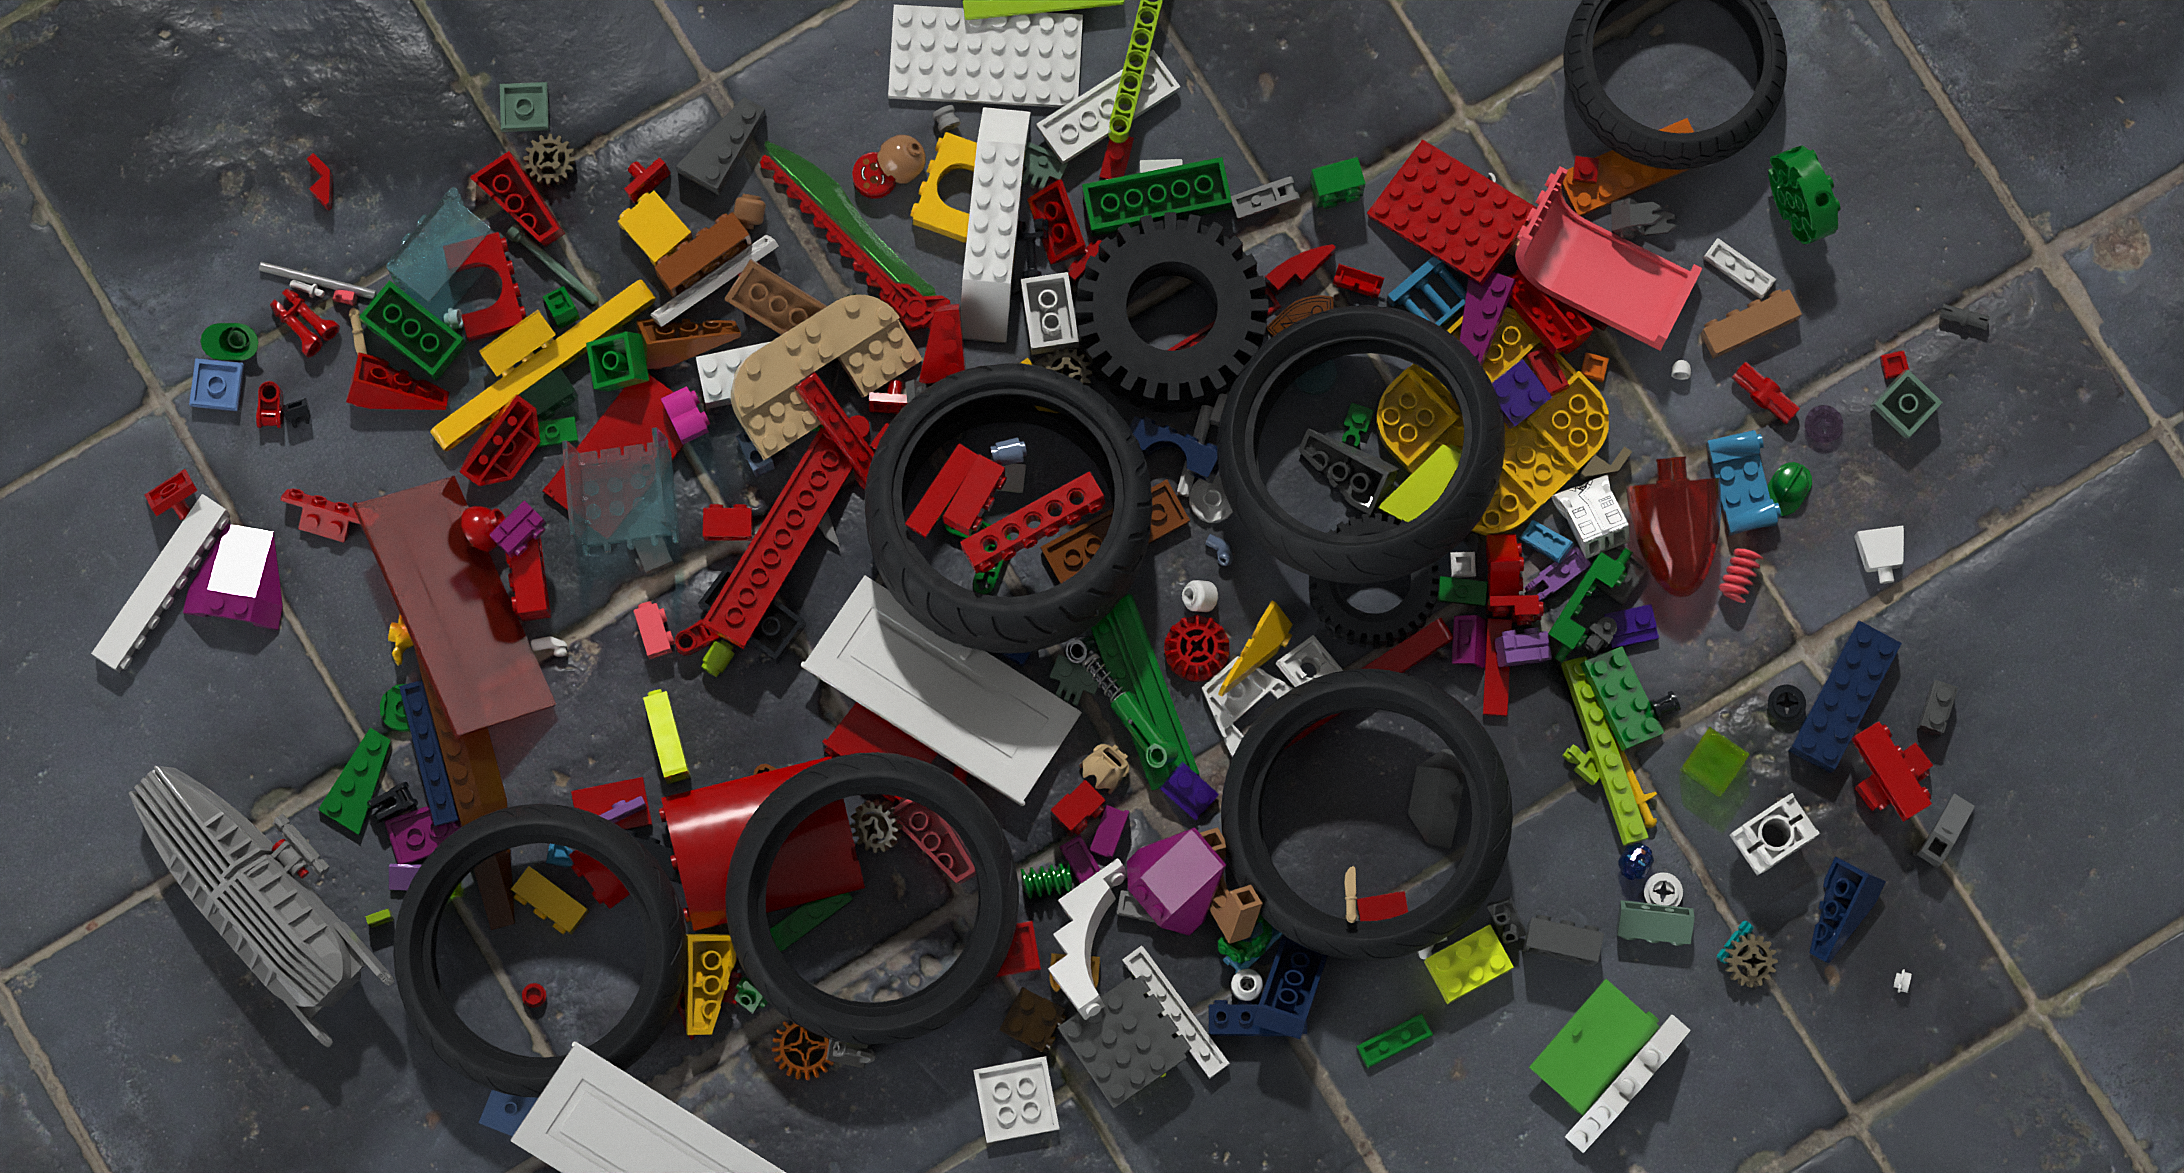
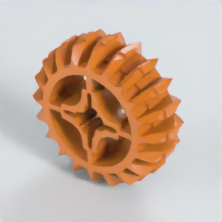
M784 1021L782 1024L786 1030L783 1031L779 1028L776 1030L782 1036L781 1039L773 1038V1042L778 1043L779 1046L772 1047V1052H780V1055L774 1057L775 1062L784 1061L779 1066L780 1070L788 1066L789 1069L786 1073L788 1076H791L793 1071H797L795 1075L797 1080H800L801 1073H805V1079L810 1080V1072H813L814 1076L819 1078L817 1070L820 1068L824 1073H827L828 1070L824 1064L834 1065L833 1061L826 1060L830 1039L824 1037L825 1042L812 1041L809 1039L807 1029L794 1022L789 1026ZM800 1028L799 1040L795 1043H790V1045H785L789 1035ZM804 1035L808 1045L812 1044V1048L807 1050V1059H805L802 1049L800 1051L798 1049L799 1046L803 1045ZM825 1049L822 1058L816 1064L810 1066L812 1053ZM786 1052L800 1054L803 1067L790 1062Z

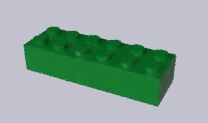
M1223 157L1082 184V194L1091 237L1117 232L1118 228L1126 223L1129 224L1130 228L1139 225L1140 217L1151 215L1153 221L1163 220L1166 212H1176V219L1180 220L1189 218L1190 214L1201 216L1231 210L1232 199Z

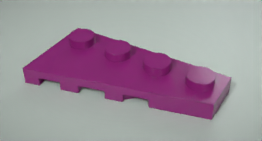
M1495 272L1491 273L1482 286L1471 279L1468 280L1460 342L1469 349L1481 366L1484 363L1516 284L1515 279Z

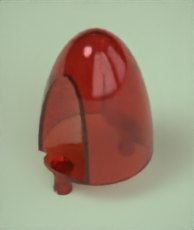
M1686 456L1656 459L1658 472L1656 484L1626 486L1631 523L1644 562L1655 581L1667 593L1682 598L1694 594L1706 580L1715 558L1721 522L1720 478L1690 480V478H1687Z

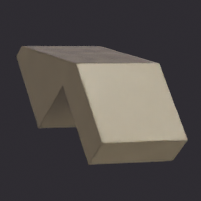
M1624 446L1611 465L1594 455L1580 474L1579 479L1582 481L1592 480L1605 474L1608 477L1616 476L1630 457L1632 451Z

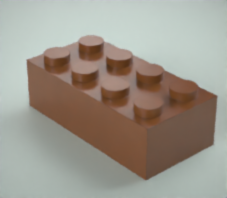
M733 212L729 215H721L716 219L715 225L709 229L707 227L703 228L695 235L696 238L691 242H683L676 248L677 251L671 256L665 255L657 261V266L654 267L657 277L672 298L752 245L749 233Z

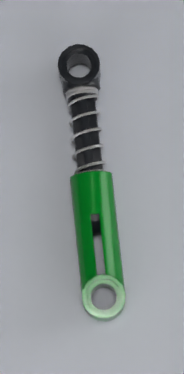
M1089 636L1071 640L1066 646L1068 659L1071 662L1079 663L1080 666L1087 669V672H1091L1093 675L1092 679L1097 680L1099 683L1098 687L1104 689V695L1110 697V707L1145 751L1148 764L1152 767L1160 768L1175 762L1178 757L1176 745L1172 741L1165 739L1129 691L1123 692V687H1119L1115 682L1117 679L1114 680L1110 675L1111 671L1108 672L1105 669V664L1102 665L1099 661L1100 657L1097 655L1098 644L1096 640ZM1080 646L1083 647L1084 653L1081 652ZM1160 750L1163 752L1164 758L1161 757Z

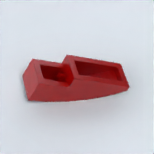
M1333 244L1320 246L1289 258L1265 276V284L1277 295L1294 279L1302 285L1335 254L1336 247Z

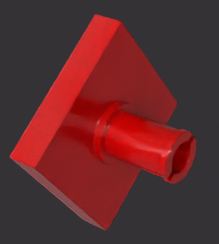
M184 469L144 495L156 517L172 507L179 519L184 520L191 510L184 499L198 490L190 475Z

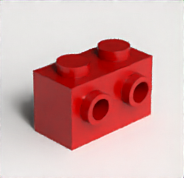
M710 504L709 508H703L704 541H752V508H747L745 504H735L733 508H723L721 504Z

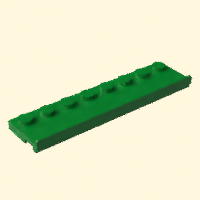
M1132 594L1126 595L1108 615L1091 628V631L1098 644V650L1108 672L1111 671L1110 675L1114 680L1117 679L1115 682L1119 687H1123V692L1129 691L1165 739L1172 741L1178 749V757L1175 762L1155 768L1148 764L1145 751L1130 733L1149 786L1153 792L1160 789L1159 787L1164 784L1166 779L1182 761L1197 775H1200L1134 598ZM1160 750V755L1162 758H1164V754Z

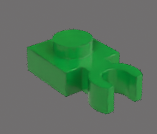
M1351 402L1343 427L1349 428V431L1343 434L1342 443H1345L1348 437H1353L1355 439L1354 448L1359 446V432L1366 434L1374 410Z

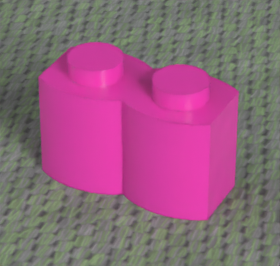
M686 386L661 398L682 444L709 432L707 426L710 425V422L704 411L699 412L696 405L700 404V401L694 390L690 392Z

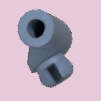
M1210 534L1205 545L1216 550L1217 560L1221 566L1230 565L1233 561L1230 544Z

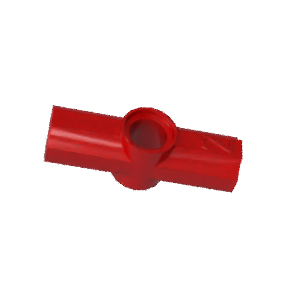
M1747 362L1732 376V379L1750 394L1751 399L1759 407L1768 409L1785 425L1800 410L1795 403L1782 393L1781 388L1768 377L1764 378Z

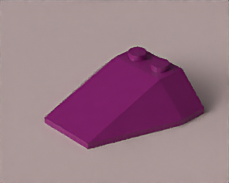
M227 524L188 588L183 613L206 618L210 615L250 622L257 627L279 630L283 601L274 532Z
M1194 827L1139 848L1127 861L1128 890L1159 927L1190 936L1205 921L1226 864Z

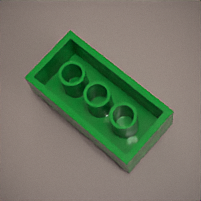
M390 280L359 316L362 324L435 381L441 377L467 345L464 338Z

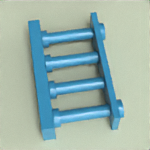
M1431 257L1390 292L1386 301L1392 307L1397 303L1399 305L1403 304L1410 313L1429 320L1410 299L1411 295L1409 293L1415 288L1417 290L1421 289L1444 315L1435 323L1443 327L1464 309L1467 291L1445 268V263L1435 257ZM1433 272L1435 275L1439 274L1460 297L1461 301L1452 309L1427 283L1429 281L1427 278Z

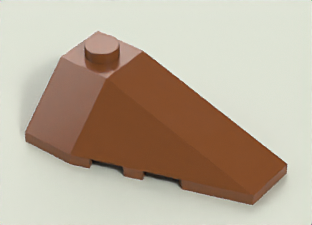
M653 319L636 321L638 334H642L647 369H661L675 365L741 337V332L735 321L705 320L700 324L690 322V319H682V323L668 322L662 327L654 322Z

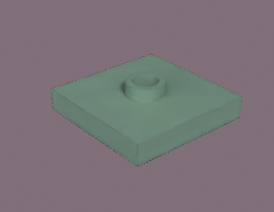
M547 82L500 84L501 132L549 130Z

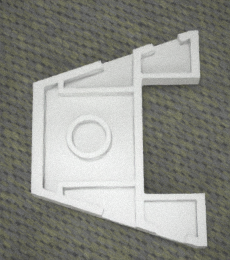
M1239 656L1202 687V692L1232 758L1244 737L1233 724L1269 692L1278 699L1294 689L1285 684V682L1274 678L1258 668L1224 696L1218 695L1224 680Z

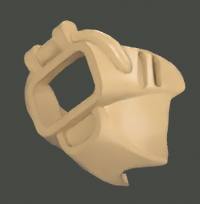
M1100 744L1081 762L1079 767H1083V778L1089 775L1096 776V789L1108 788L1110 789L1108 793L1111 794L1119 786L1123 777L1129 773V764L1126 760L1129 756L1123 754L1116 745L1111 747L1106 744ZM1109 752L1110 754L1115 756L1121 763V767L1118 766L1105 753Z

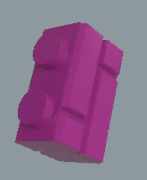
M523 501L489 535L513 558L515 555L520 556L528 548L526 544L532 538L536 540L545 532L544 526L546 522L526 501Z

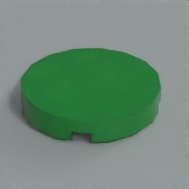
M398 684L386 691L382 696L379 705L380 715L384 723L392 730L401 733L411 732L399 686L405 684Z

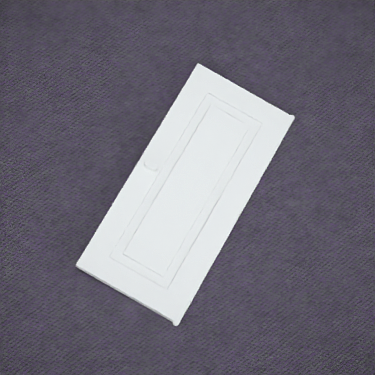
M867 576L862 578L807 660L801 662L802 668L1020 806L1025 805V798L1082 713L986 651L964 647L961 644L952 643L936 635L914 619L894 599L889 590Z
M575 1041L572 1043V1049L511 1138V1142L561 1173H786Z

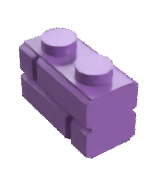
M1538 627L1525 629L1524 634H1517L1516 630L1502 632L1501 637L1496 638L1494 641L1499 668L1541 663L1552 658L1548 632H1539Z

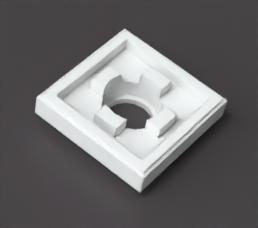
M1314 635L1276 662V665L1294 687L1326 674L1343 671ZM1304 663H1311L1315 666L1317 673L1313 677H1306L1307 674L1302 671L1300 666Z

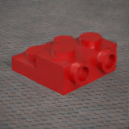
M1539 595L1490 596L1486 604V614H1492L1493 618L1507 617V614H1511L1512 623H1517L1519 627L1531 626L1532 622L1541 620L1544 608L1543 602H1539Z

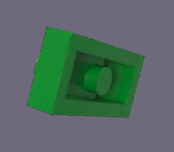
M564 286L543 296L559 329L580 319L579 313Z

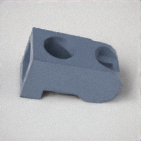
M746 431L736 436L756 478L775 469L771 457L763 460Z

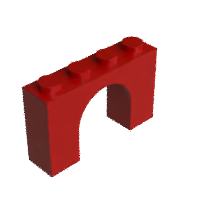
M499 232L443 246L451 274L475 267H486L496 272L502 280L501 295L492 306L461 315L469 342L505 333L527 317L524 306L519 307L517 298L521 297L518 283L513 284L511 275L515 274L512 260H506L505 252L509 251L506 238H500Z

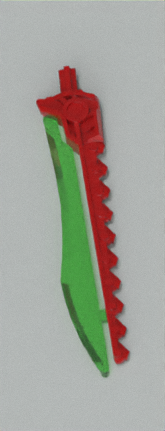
M766 141L764 143L766 150L793 177L790 178L766 155H763L761 161H759L761 168L774 171V182L788 186L786 190L788 198L801 200V205H799L801 212L813 214L814 219L812 221L814 226L828 230L826 234L828 242L840 244L839 251L841 256L854 259L852 264L854 271L868 274L866 278L868 286L881 289L879 293L881 300L894 309L900 317L899 320L909 331L925 329L927 327L931 329L935 307L950 305V300L942 295H936L935 288L924 281L875 234L853 206L842 187L829 175L801 156ZM801 184L899 283H894L799 185ZM909 284H912L919 292H917V291H916L912 286H910Z

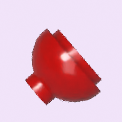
M472 506L463 511L461 525L466 538L474 547L489 552L498 546L489 534L506 518L497 508L491 510L484 506Z

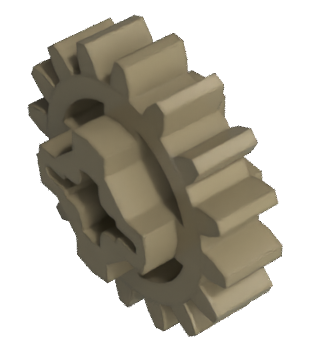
M549 134L548 139L544 140V137L540 135L538 143L534 140L531 141L533 148L526 147L525 150L529 156H524L523 160L529 164L524 167L526 172L531 171L529 174L531 179L538 177V184L541 185L543 181H546L547 186L550 187L552 181H555L557 185H560V178L568 180L566 173L574 172L573 167L570 166V164H576L575 158L571 157L575 154L574 150L568 149L570 146L568 141L562 143L561 136L554 140L552 134ZM537 153L539 156V161H537L536 165L534 166V158ZM565 154V163L562 167L560 164V160L563 158V155ZM547 157H549L550 159L553 158V159H554V162H553V163H550L549 161L546 162L545 159H546Z
M1067 347L1064 348V353H1060L1058 349H1055V356L1053 357L1048 354L1047 359L1049 362H1042V367L1046 369H1052L1061 374L1067 369L1070 373L1069 377L1080 380L1083 385L1090 386L1091 381L1086 378L1092 376V371L1086 370L1091 364L1090 362H1083L1085 359L1084 354L1079 357L1077 356V349H1074L1072 353L1068 352ZM1062 360L1057 367H1052L1057 361ZM1070 360L1078 363L1080 367H1075Z
M875 799L872 802L867 800L855 809L856 812L851 815V818L855 821L850 824V827L856 830L852 835L853 837H859L858 845L865 843V850L873 847L874 853H877L880 850L885 852L897 844L896 840L901 837V834L897 831L903 828V826L897 824V820L901 817L900 815H893L894 807L888 809L886 801L879 804V800Z
M1748 934L1746 939L1745 936L1740 935L1739 942L1732 940L1733 948L1725 950L1730 954L1729 957L1723 958V961L1729 963L1725 971L1733 972L1730 979H1738L1737 984L1743 986L1746 983L1747 987H1753L1755 982L1756 985L1761 986L1763 985L1762 979L1768 981L1771 979L1768 975L1769 972H1776L1772 967V964L1778 963V960L1772 958L1776 950L1769 949L1772 943L1770 941L1763 942V936L1758 935L1755 939L1754 934ZM1759 948L1763 951L1764 956L1759 953ZM1752 957L1758 959V961L1750 962V964L1743 962V960H1748ZM1737 965L1743 969V974L1739 971Z

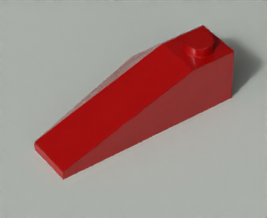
M358 353L346 403L368 409L446 410L449 396L448 391L424 379L417 381L408 376V371L401 369L399 372L389 367V362L382 358Z

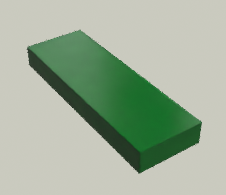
M1421 1013L1356 1047L1368 1069L1433 1036Z

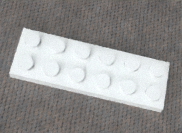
M1154 50L1150 51L1133 120L1180 90V85ZM1139 61L1131 63L1134 67L1142 65ZM1123 69L1036 124L1037 130L1062 164H1065L1108 136L1109 122ZM1132 82L1124 84L1129 89L1136 87ZM1121 104L1119 106V108L1124 111H1127L1131 108L1127 104ZM1115 126L1113 129L1116 131L1122 126Z

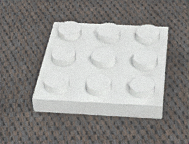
M1046 1056L973 1070L987 1143L1059 1130Z

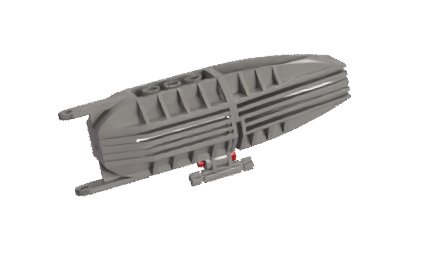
M155 766L154 770L150 771L141 780V783L134 787L136 791L129 792L134 807L151 841L184 892L266 988L287 1004L321 1044L330 1047L333 1041L314 1017L324 1007H333L361 979V970L366 965L386 985L391 986L394 983V978L352 929L335 915L304 879L309 874L307 870L308 865L313 866V871L319 877L326 874L330 866L323 859H319L321 856L293 824L289 825L290 821L284 814L276 817L272 824L279 832H283L282 835L285 839H281L273 844L256 826L224 799L176 768Z

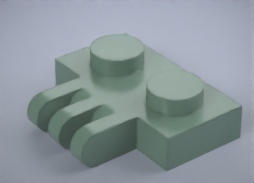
M1027 141L1024 161L1026 171L1023 175L1022 183L1026 184L1029 176L1033 177L1030 187L1035 188L1037 181L1040 180L1042 182L1038 190L1041 191L1046 187L1049 178L1055 181L1062 179L1069 161L1062 164L1054 152Z
M1058 655L1050 675L1051 679L1060 682L1055 696L1060 698L1064 690L1067 692L1064 701L1069 702L1071 695L1074 694L1076 696L1073 700V705L1078 706L1083 691L1095 696L1099 683L1097 680H1093L1091 672H1087V669L1080 666L1079 663L1071 662L1067 657Z

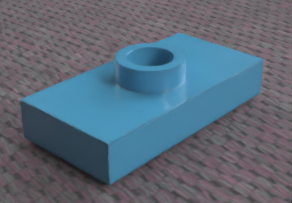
M1535 520L1531 521L1519 538L1520 542L1561 564L1573 547L1572 541Z

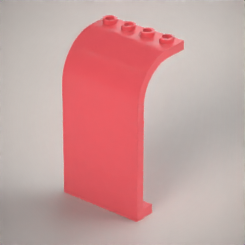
M1559 166L1556 174L1551 173L1545 183V186L1548 187L1547 191L1541 190L1535 202L1539 205L1538 208L1531 209L1526 221L1530 222L1528 227L1523 225L1517 236L1520 243L1517 247L1515 258L1519 270L1533 286L1545 294L1661 351L1702 268L1694 264L1691 271L1579 216L1568 206L1563 198L1561 188L1568 170Z

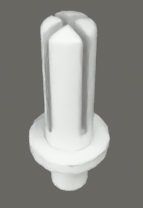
M294 279L290 282V287L308 293L311 298H314L315 295L323 298L325 291L318 289L317 284L311 286Z

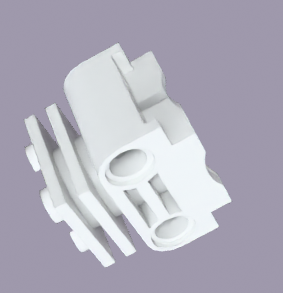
M1793 793L1781 799L1730 834V837L1757 876L1820 834L1794 798ZM1772 825L1782 832L1784 843L1781 847H1772L1764 841L1762 837L1763 826Z

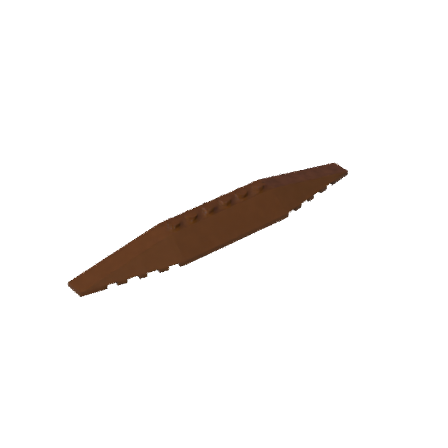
M414 549L391 555L457 811L463 827L481 816L507 808V797L470 659ZM510 849L488 858L474 868L491 930L515 924L513 891L511 890L512 869Z

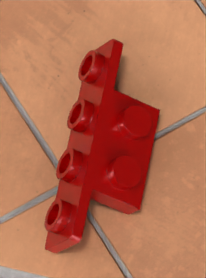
M287 489L281 495V501L303 507L299 530L343 543L347 540L350 522L373 527L379 517L368 509H355L344 502H331L320 495L311 496L304 494L300 489Z

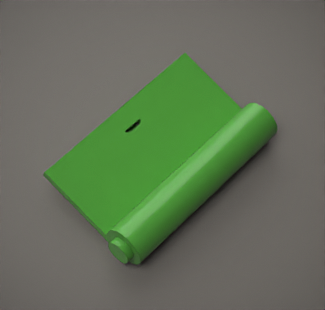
M1605 979L1529 1068L1562 1096L1572 1109L1581 1116H1584L1660 1028L1657 1024L1659 1019L1649 1011L1647 1013L1643 1012L1611 982Z

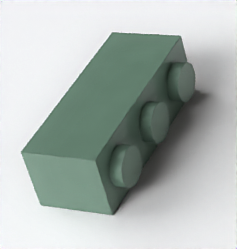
M1620 900L1616 927L1617 936H1621L1625 940L1646 939L1650 943L1670 942L1675 946L1691 944L1695 919L1693 908Z

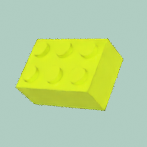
M1491 925L1433 954L1424 961L1447 1005L1514 968Z

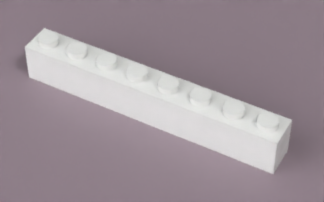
M203 494L199 497L91 653L119 673L122 669H127L133 658L131 656L136 649L139 650L146 641L145 636L150 629L153 630L158 625L161 612L164 609L167 610L173 603V595L177 589L181 590L188 580L186 577L191 569L195 570L202 560L200 556L204 550H209L214 544L215 534L219 529L223 530L227 525L230 513L225 508Z

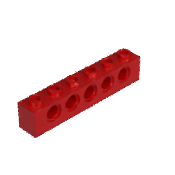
M1089 471L960 542L962 550L976 574L981 571L983 573L987 572L999 561H1007L1017 554L1016 552L1021 549H1029L1035 546L1041 538L1057 534L1063 526L1077 523L1085 514L1099 511L1106 504L1105 498ZM1079 497L1083 499V502L1079 505L1071 503L1074 498ZM1054 509L1062 511L1059 516L1054 517L1050 515V512ZM1032 521L1040 522L1037 528L1028 527ZM1010 533H1017L1019 535L1015 540H1008L1006 538ZM993 544L997 546L993 552L985 551L988 545Z

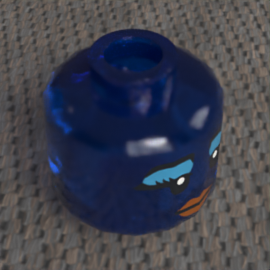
M1642 843L1628 845L1618 860V866L1622 870L1621 874L1629 880H1634V878L1643 879L1654 863L1651 849Z

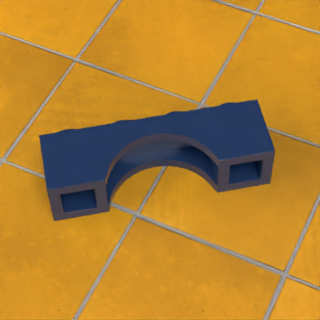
M1143 416L1142 419L1134 417L1129 428L1138 440L1144 456L1149 457L1153 452L1161 448H1176L1186 455L1187 470L1191 476L1210 484L1213 483L1219 471L1217 446L1207 443L1205 446L1198 443L1199 440L1189 434H1186L1185 437L1177 434L1178 431L1170 426L1164 425V427L1155 425L1156 422L1149 417Z

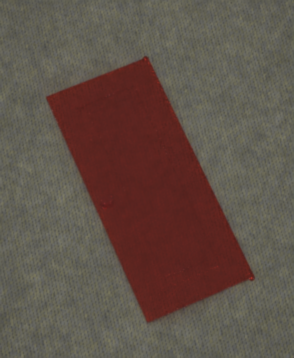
M455 476L364 502H353L352 506L455 739H460L462 735L554 707L556 702L515 611H513L512 603L489 552L474 547L463 532L461 525L462 513L469 507Z

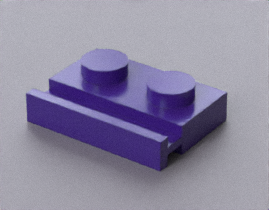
M1651 604L1604 614V617L1614 619L1617 624V631L1612 636L1611 649L1659 639Z
M1183 761L1166 779L1164 784L1159 787L1195 821L1219 795Z

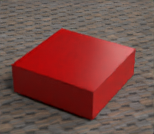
M1904 350L1880 356L1886 380L1896 378L1904 370H1909Z

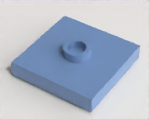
M195 358L189 402L190 407L238 411L244 364Z
M492 1090L479 1124L513 1137L538 1098L520 1097Z

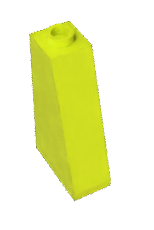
M1443 444L1381 503L1380 511L1388 516H1395V520L1399 522L1401 520L1410 522L1436 502L1446 490L1459 465L1462 450L1452 444L1449 447Z
M661 689L648 692V696L643 697L663 776L667 784L691 778L667 691L662 692Z

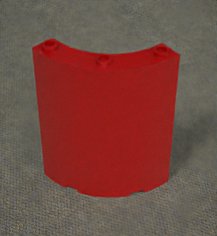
M832 756L661 798L663 808H659L662 823L667 822L675 853L670 858L673 870H679L688 906L683 908L686 923L692 922L694 931L727 923L725 893L731 857L743 829L756 809L786 780L808 767L832 759ZM844 799L834 801L810 814L786 838L774 859L769 873L766 889V913L865 888Z

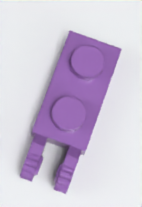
M1575 546L1568 552L1561 564L1557 562L1552 563L1524 588L1527 592L1532 591L1543 581L1547 589L1538 594L1539 602H1541L1551 593L1557 592L1592 564L1588 559H1585L1578 546Z

